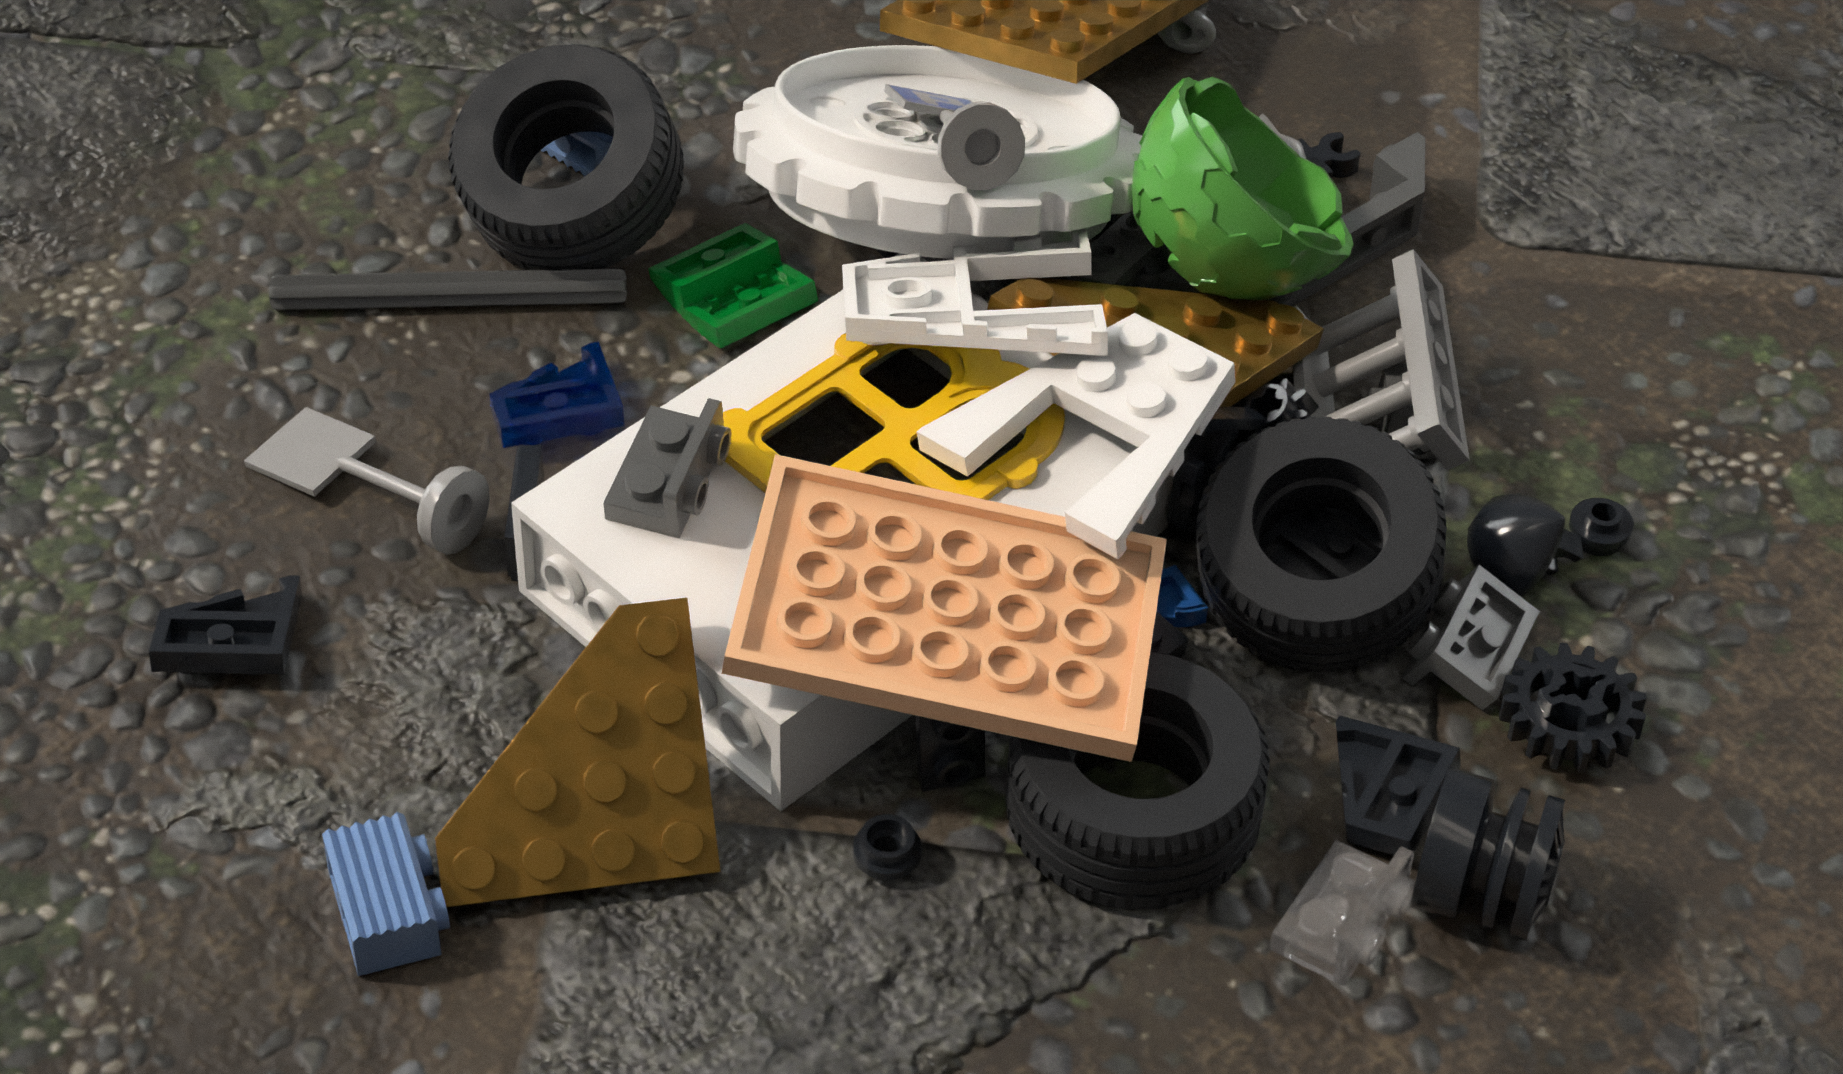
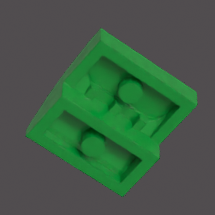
M746 222L648 268L650 279L671 306L698 333L720 349L818 301L815 281L781 261L778 241Z

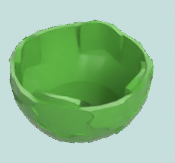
M1187 77L1179 81L1170 90L1151 116L1139 142L1141 148L1138 160L1134 161L1131 185L1133 215L1137 224L1154 247L1158 248L1163 244L1168 247L1172 252L1168 258V263L1190 285L1202 293L1206 292L1210 295L1228 297L1230 299L1254 301L1271 299L1300 290L1303 285L1315 278L1321 279L1331 273L1350 256L1353 240L1341 217L1343 214L1341 193L1324 168L1300 157L1258 116L1244 107L1231 84L1216 77H1210L1201 81Z

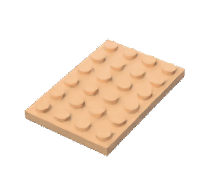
M775 454L721 674L1132 762L1138 740L1167 539L1131 531L1126 538V551L1119 559H1116L1067 532L1066 521L1063 516Z

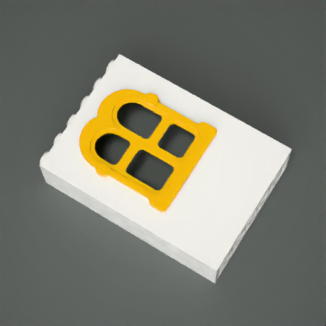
M899 253V254H897L896 256H902V255H908V254H901V253ZM920 256V262H928ZM841 290L660 407L699 417L708 398L722 401L724 426L731 428L732 433L731 444L725 462L721 466L714 465L709 474L708 494L704 507L699 515H690L680 538L605 519L603 502L644 420L642 418L511 503L519 591L585 647L619 605L687 597L705 747L779 811H782L912 715L721 674L775 454L779 455L766 445L764 441L836 393H840L885 428L832 464V467L865 473L877 464L889 463L916 485L1065 517V511L1138 447L1053 403L1020 431L1025 436L1016 447L967 480L952 478L910 445L917 438V431L921 427L1054 356L1048 352L894 343L868 345L860 341H846L844 290ZM971 293L973 310H987L988 303L981 296ZM908 349L950 381L939 393L923 404L909 409L900 406L862 376L901 350ZM1167 475L1155 494L1156 505L1144 523L1140 524L1137 522L1131 531L1157 536L1168 528L1169 521L1166 519L1173 486V476Z

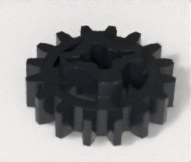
M1560 643L1557 655L1553 656L1541 646L1534 648L1531 662L1518 657L1514 662L1512 675H1505L1500 696L1502 703L1499 720L1510 723L1507 735L1510 742L1524 739L1528 741L1525 756L1532 759L1542 752L1550 755V768L1557 770L1562 765L1563 760H1572L1577 771L1585 773L1588 760L1595 759L1605 769L1610 768L1615 753L1628 757L1631 754L1634 740H1640L1646 718L1643 710L1647 697L1646 693L1634 691L1638 678L1636 674H1617L1616 670L1619 659L1612 656L1603 662L1595 660V649L1592 646H1587L1581 655L1572 654L1567 643ZM1538 691L1537 700L1531 702L1530 696ZM1613 712L1615 719L1608 724L1606 721L1607 715Z

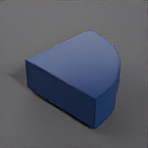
M1173 565L1163 569L1156 611L1174 627H1191L1206 623L1208 607L1177 566Z

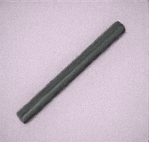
M621 268L275 275L271 277L269 283L270 304L272 309L276 311L622 304L626 301L627 277L625 270Z

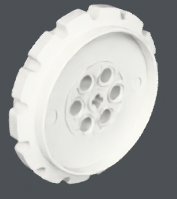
M892 45L859 47L827 52L806 58L789 66L779 75L775 87L762 89L743 102V111L737 112L735 115L733 153L736 161L746 164L745 173L769 190L770 196L780 209L812 229L841 240L901 254L919 253L923 257L953 259V247L976 244L978 253L1012 250V238L1040 234L1042 245L1070 241L1071 231L1086 228L1088 239H1092L1110 221L1111 214H1125L1133 210L1132 174L1134 161L1138 160L1141 148L1139 142L1142 135L1133 133L1134 126L1121 118L1119 108L1110 96L1085 80L1075 84L937 46ZM889 84L971 100L972 102H991L1005 108L1020 123L1025 136V155L1018 171L1006 183L990 190H972L958 184L943 169L938 156V136L943 127L940 116L903 109L884 92L885 85Z

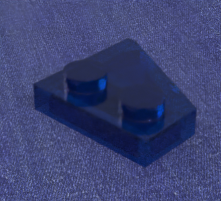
M599 341L581 347L582 360L559 372L556 365L549 363L533 371L528 378L512 382L489 394L492 416L503 448L519 445H537L546 440L579 434L594 435L606 429L625 426L623 404Z

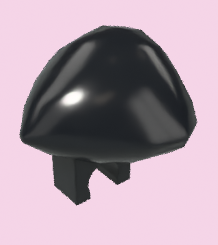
M1516 493L1495 496L1483 506L1468 527L1467 548L1474 568L1480 565L1519 596L1523 597L1542 579L1544 574L1551 576L1559 571L1557 558H1568L1575 563L1583 559L1581 536L1564 529L1565 517L1551 505L1534 497Z

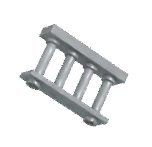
M1413 249L1392 259L1395 286L1390 288V295L1322 327L1324 330L1318 349L1292 365L1294 387L1297 391L1305 388L1318 404L1319 408L1310 415L1311 417L1344 418L1349 421L1361 422L1363 425L1412 404L1414 416L1409 417V425L1389 435L1392 436V440L1400 441L1405 445L1406 449L1411 451L1418 448L1423 452L1431 450L1441 464L1449 470L1469 461L1470 458L1442 284ZM1297 305L1294 306V308H1296V309H1298L1300 312H1302V311L1298 308ZM1400 317L1402 328L1396 330L1395 338L1330 368L1329 350ZM1406 360L1408 371L1402 374V381L1335 411L1333 393Z

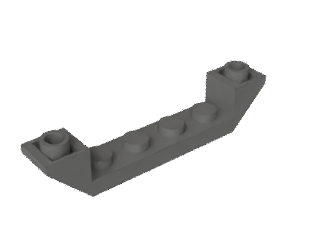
M1416 132L1396 144L1386 146L1380 153L1376 154L1369 196L1371 200L1344 216L1341 215L1349 233L1352 235L1353 247L1350 256L1331 273L1319 280L1315 278L1303 285L1302 289L1264 300L1294 306L1417 235L1425 192L1424 136ZM1171 266L1165 272L1159 274L1158 289L1208 294L1206 292L1202 293L1190 285Z

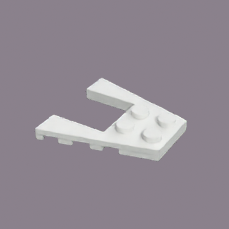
M1086 228L1071 231L1070 241L1042 245L1040 234L1012 238V250L978 253L976 244L953 247V259L943 261L920 262L919 253L842 265L846 341H860L868 345L894 343L1108 355V331L1102 304L973 310L970 281L1092 275L1091 249Z
M1136 313L1107 327L1108 355L1066 353L1055 355L921 427L917 431L920 451L968 477L1053 403L1129 442L1138 448L1064 512L1067 532L1119 559L1127 549L1126 538L1137 522L1143 524L1156 505L1155 494L1167 475L1174 477L1184 462V449L1193 435L1196 433L1201 436L1236 382L1234 362Z

